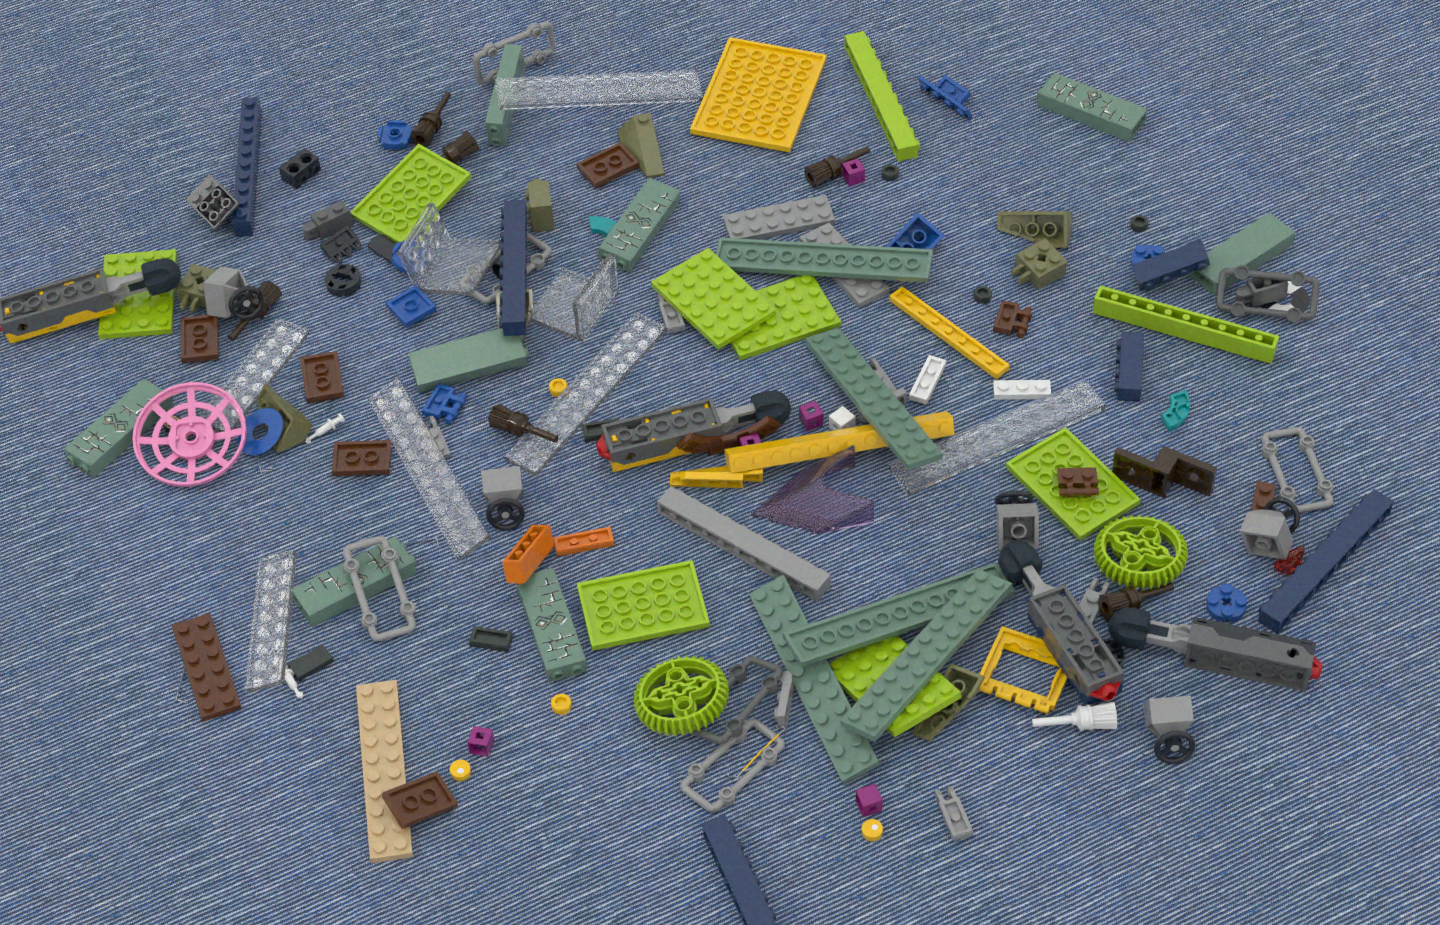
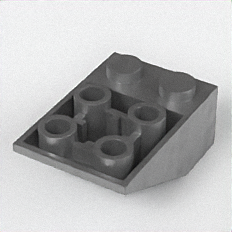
M210 174L186 199L215 230L240 205L232 194Z

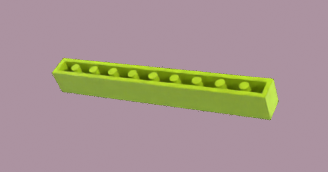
M864 31L844 35V48L897 161L918 157V150L920 149L919 140L915 139L914 130L909 126L908 117L903 114V107L898 103L897 94L893 93L892 84L887 81L886 71L882 70L881 61L876 58V51L871 47L870 38L866 37Z
M1104 286L1099 287L1094 297V314L1272 364L1277 352L1280 337L1278 335Z

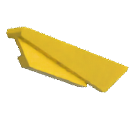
M727 466L671 472L670 486L744 488V481L763 482L764 468L730 473Z

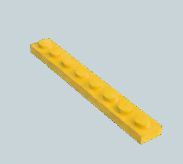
M903 286L889 296L890 302L996 380L1009 370L1010 365Z

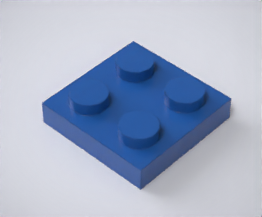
M416 285L386 302V307L406 328L437 311L436 305Z

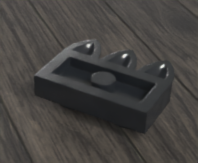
M347 225L322 242L319 247L329 260L333 259L338 263H342L341 253L351 257V247L361 250V242Z

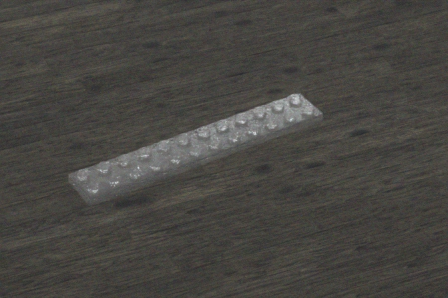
M697 70L495 78L500 110L702 101L703 99Z
M635 312L532 425L559 437L558 441L554 443L529 432L525 433L505 455V461L514 466H520V469L536 477L666 332V326Z
M397 377L368 398L455 557L461 561L490 540L491 537L404 384Z
M1085 379L935 444L943 453L942 460L909 471L900 460L889 464V470L906 494L910 495L1103 411L1106 404Z

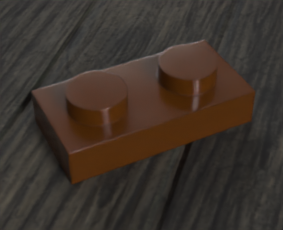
M1257 481L1251 511L1264 509L1265 505L1274 498L1276 484Z

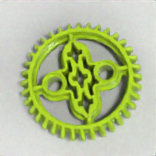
M1130 514L1129 518L1123 516L1121 520L1116 518L1114 522L1110 521L1108 525H1104L1103 530H1100L1094 543V557L1098 569H1101V573L1105 574L1107 579L1111 578L1112 582L1118 581L1119 586L1125 584L1126 587H1141L1142 590L1148 587L1151 590L1153 586L1159 588L1161 584L1166 586L1168 582L1172 583L1174 579L1178 578L1179 574H1182L1188 559L1186 540L1180 534V530L1175 529L1174 525L1170 526L1169 522H1163L1162 518L1156 520L1154 516L1148 518L1147 515L1140 517L1138 514L1137 517H1133ZM1162 539L1172 546L1176 553L1175 558L1170 556L1166 547L1160 545ZM1107 546L1112 548L1115 556L1121 558L1120 566L1107 555ZM1144 568H1146V569H1148V570H1151V571L1142 572Z
M686 655L685 658L678 656L677 659L671 658L667 662L663 660V664H656V668H650L649 673H644V678H640L639 684H636L633 697L635 711L643 725L645 724L648 729L651 728L653 732L657 731L660 735L665 733L669 736L673 733L676 737L680 733L683 736L687 732L692 734L694 730L700 732L701 727L707 728L708 723L714 724V718L718 719L719 713H724V707H727L729 687L725 674L720 667H717L715 662L711 663L709 659L704 660L703 657L697 659L695 655L689 658ZM688 674H699L702 676L689 678ZM663 681H665V684H666L665 686H661V687L655 688V687H657L660 683H662ZM709 702L706 706L697 711L698 705ZM673 713L675 718H667L659 715Z

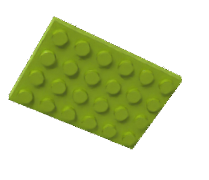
M418 144L350 211L351 217L377 233L384 234L396 244L400 241L409 242L472 178V175L465 169Z
M709 248L651 281V287L718 350L776 315V309Z
M172 249L104 255L103 269L107 278L112 276L120 278L142 271L141 266L143 263L156 259L168 258L177 264V251ZM175 289L155 296L150 295L148 291L128 296L122 302L116 303L115 313L99 317V339L173 334Z
M801 275L756 290L759 295L776 309V315L730 342L741 361L841 326V320L814 276Z
M1066 427L1006 462V468L1079 541L1140 505L1141 499ZM1096 467L1098 487L1094 488H1099V495H1091V497L1087 498L1085 496H1074V498L1059 496L1057 468Z
M693 560L576 583L592 651L710 627Z
M896 635L852 650L829 664L842 689L857 702L908 645ZM937 672L886 730L895 738L962 698L961 692Z

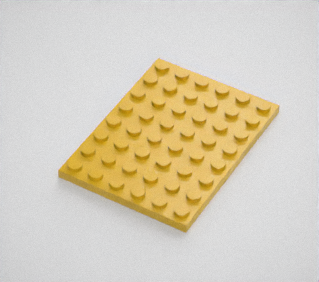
M729 37L691 125L690 134L790 153L827 61V55Z

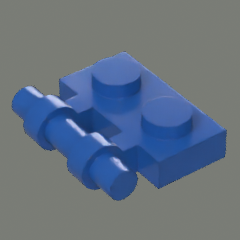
M438 384L424 405L422 415L427 417L434 416L437 420H440L442 415H445V423L451 424L457 418L459 409L465 405L467 394L461 392L457 396L455 395V388ZM450 403L454 404L452 408L448 407Z

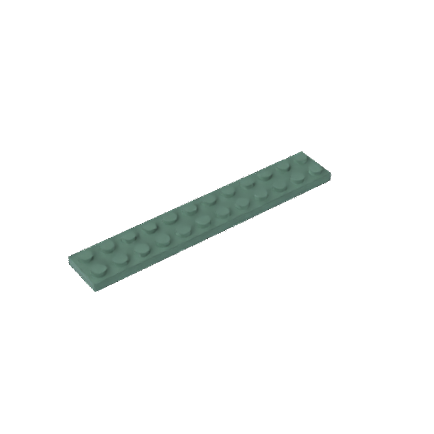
M719 237L716 255L733 271L929 283L933 249Z
M839 328L805 338L807 347L908 471L943 459V453Z
M995 562L784 632L783 639L801 668L928 625L978 569L1006 581L1008 580ZM1013 588L1004 599L1014 596L1015 589Z
M978 569L840 720L841 726L876 742L1013 589L1012 583Z
M782 575L749 593L786 670L793 674V684L843 784L845 785L881 765L867 738L841 726L840 720L852 707L828 660L825 659L800 668L783 639L784 632L809 624L785 576Z

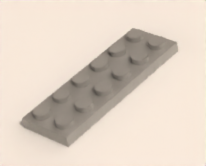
M826 195L723 215V221L729 238L759 240L815 229L827 223L835 225V218Z
M830 223L824 224L799 237V242L849 245ZM832 277L859 308L889 294L890 288L882 280Z

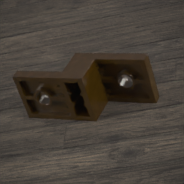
M1165 446L1161 448L1154 462L1117 447L1114 452L1112 472L1121 481L1162 498L1166 497L1174 483L1210 497L1214 489L1217 467Z

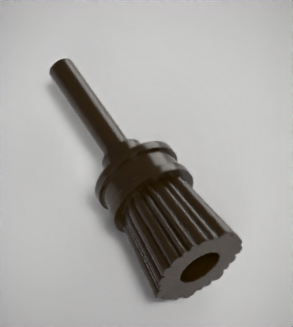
M449 92L444 93L434 111L423 113L419 123L411 131L409 137L415 145L420 144L426 148L431 144L434 135L442 125L439 115L451 97Z
M465 131L455 141L448 143L446 147H442L443 154L440 156L457 164L459 161H463L462 158L478 151L479 146L470 132Z
M866 146L843 158H836L830 155L828 158L822 159L821 162L805 166L804 174L807 182L813 188H816L826 180L840 176L842 174V163L869 153L870 148Z
M266 280L262 282L258 288L264 297L262 310L251 319L241 320L228 336L231 341L238 337L252 319L264 318L265 314L269 312L270 307L282 296L280 288L273 282ZM255 294L251 301L252 306L256 309L259 300Z
M502 404L493 406V409L490 411L488 417L490 427L505 430L517 437L529 432L554 443L559 439L555 434L532 426L526 414H521L518 411L514 412Z
M1167 583L1166 586L1161 585L1159 588L1155 587L1142 592L1130 586L1119 590V592L1099 595L1097 603L1101 615L1109 621L1115 611L1122 608L1140 609L1144 599L1172 591L1174 586L1172 583Z

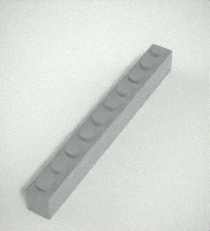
M670 486L658 499L657 508L660 515L774 579L784 575L792 589L815 602H818L831 587V575L826 570L819 569L808 560L799 558L793 552L781 548L777 543L765 539L759 533H754L746 526L736 523L730 517L718 513L714 508L702 504L696 498H691L683 491Z

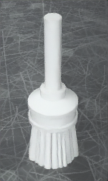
M1115 702L1091 707L1090 705H1078L1076 711L1071 713V715L1032 719V726L1040 727L1072 723V726L1077 725L1080 731L1116 729L1117 712Z

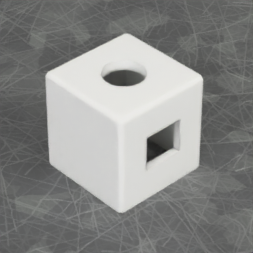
M843 406L829 415V428L832 431L855 427V416Z

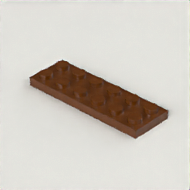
M204 614L173 624L172 629L202 722L241 710V704L211 614Z

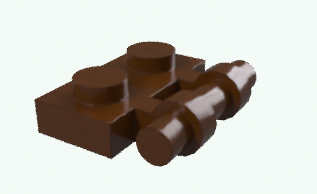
M1002 300L993 326V332L1011 335L1012 331L1016 330L1017 337L1023 338L1029 328L1028 322L1032 318V308L1025 307L1024 310L1019 309V303ZM1016 318H1020L1021 322L1016 321Z
M1096 467L1057 468L1059 496H1067V498L1085 496L1087 498L1091 497V495H1099V488H1094L1098 487Z

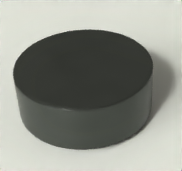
M891 164L885 165L881 169V177L886 181L896 180L899 177L898 167Z
M1135 215L1131 218L1130 227L1135 232H1144L1148 228L1149 221L1143 215Z
M979 286L975 288L973 298L977 303H988L992 298V291L986 286Z

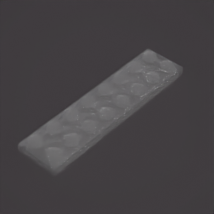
M277 318L222 386L221 389L228 392L237 401L244 417L257 402L264 384L269 386L309 336V329ZM215 395L209 404L217 407L223 398ZM228 404L222 413L227 418L230 429L233 430L238 426L240 420L234 408ZM204 409L199 417L206 420L212 412ZM217 418L211 426L217 432H224V425Z
M293 549L261 558L258 562L245 690L248 693L284 684L293 599L292 588H294L297 553Z

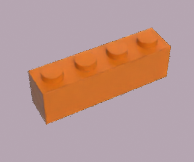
M532 525L502 561L507 583H515L517 585L525 583L554 547L550 525Z

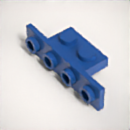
M920 75L917 77L920 81L919 85L925 91L928 89L932 91L931 94L938 100L940 98L943 99V102L949 108H956V112L962 117L966 115L968 118H972L969 110L963 106L965 101L971 96L970 91L947 75H944L936 86Z

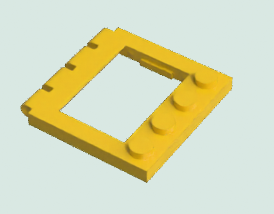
M1001 626L980 672V675H983L985 679L978 691L992 695L993 691H996V697L1010 702L1014 697V703L1028 708L1035 704L1034 710L1046 714L1050 710L1054 711L1068 680L1061 667L1055 674L1047 697L991 679L1004 649L1059 667L1043 639Z

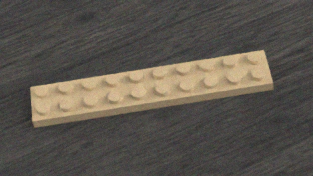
M397 680L356 685L371 863L411 858L413 857L411 827L401 829L382 798L383 792L406 783Z

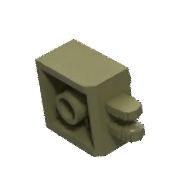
M540 179L527 182L528 190H525L526 201H530L526 202L527 213H531V215H528L529 226H533V232L554 230L549 182L541 181Z
M1044 238L1016 254V267L1010 273L1013 277L1020 275L1018 278L1020 284L1030 281L1036 289L1040 290L1065 276L1068 261Z
M196 264L190 266L176 288L178 299L181 301V309L186 310L190 304V311L194 313L200 307L206 308L203 282L216 271L215 269Z

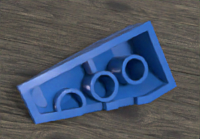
M917 212L886 247L933 249L945 235Z

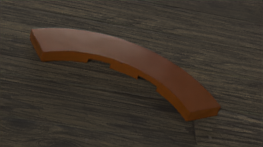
M767 415L756 424L729 435L712 437L700 436L689 432L677 443V447L680 450L694 454L699 452L721 454L725 453L724 449L740 447L739 438L757 433L759 438L764 439L779 429L781 424Z

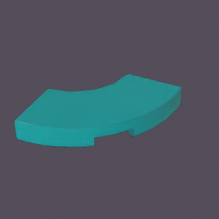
M589 216L591 233H598L606 237L617 223L606 217Z
M1186 390L1169 395L1170 408L1161 414L1160 419L1169 432L1179 428L1189 415L1190 398Z

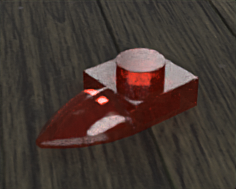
M1299 546L1290 550L1286 560L1278 559L1273 564L1274 570L1285 574H1292L1298 565H1302L1301 558L1305 553V547Z

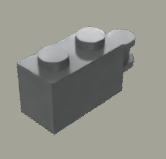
M340 200L311 214V221L303 224L302 230L305 239L319 236L323 240L334 235L347 225L349 227L353 225L350 210Z
M1261 278L1248 279L1245 287L1236 290L1235 302L1250 303L1252 307L1284 299L1287 297L1289 283L1288 281Z

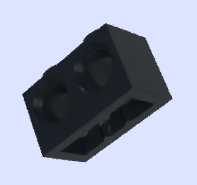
M303 148L281 165L279 170L281 179L297 189L317 174L321 167L319 157Z

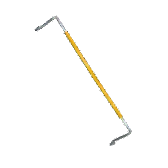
M782 726V727H780V728L777 727V729H781V728H784V729H783L779 734H777V735L744 767V769L739 773V775H740L742 772H744V770L763 752V750H764L765 748H767V747L785 730V727H784V726Z

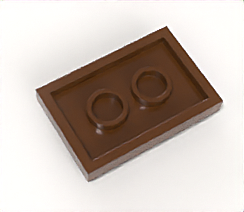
M621 142L576 163L577 169L595 189L640 167L639 161Z
M210 315L181 317L182 363L219 359V318Z
M337 351L300 357L307 403L344 397Z
M391 440L334 442L332 475L390 474Z
M438 771L387 790L382 794L383 800L401 829L455 809L458 805Z

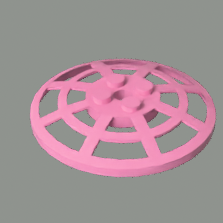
M201 382L178 384L158 393L141 410L133 430V448L143 469L156 480L177 487L202 485L223 475L237 461L246 441V420L237 401L223 389ZM195 391L210 392L223 399L217 407L203 402H195ZM187 392V403L177 405L167 412L159 406L167 398ZM228 404L238 414L241 428L230 429L229 422L222 413ZM196 408L205 409L212 413L205 420L202 417L196 416ZM188 409L187 417L178 421L172 418L174 414ZM154 411L161 418L154 428L152 437H141L144 422L148 415ZM217 418L223 423L224 432L214 433L211 425ZM166 422L171 426L168 437H159L160 431ZM189 435H196L195 440L187 441ZM241 435L239 448L228 462L222 457L228 450L232 437ZM225 439L219 454L211 450L214 441ZM140 444L152 445L154 454L160 464L151 469L143 458ZM159 445H170L173 453L164 459L160 453ZM205 455L212 459L211 462L196 468V459ZM180 457L188 460V469L176 467L172 463ZM216 463L223 467L213 475L195 481V473L205 471ZM168 468L176 473L187 474V482L171 481L158 474Z

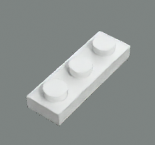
M931 355L928 356L909 394V400L927 405L946 367L947 360Z
M1050 380L993 381L994 400L1051 399Z

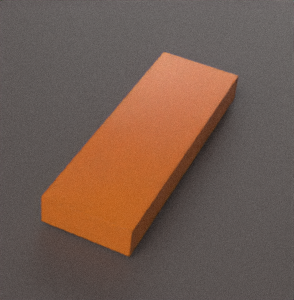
M611 526L553 537L557 557L615 546Z

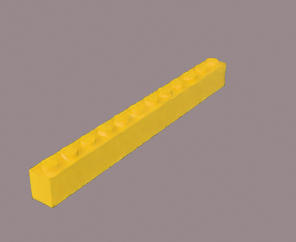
M947 411L913 417L930 439L955 435L953 416ZM869 424L724 450L727 469L730 473L887 447V444Z

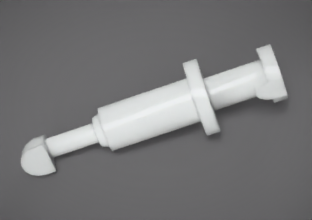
M339 413L338 417L334 420L327 419L328 422L315 430V433L307 437L305 442L309 444L311 443L310 440L314 437H320L330 429L335 430L336 424L345 421L343 416Z
M280 662L277 668L279 671H282L281 679L287 682L298 698H302L303 693L297 689L298 685L293 678V670L288 669L286 662Z

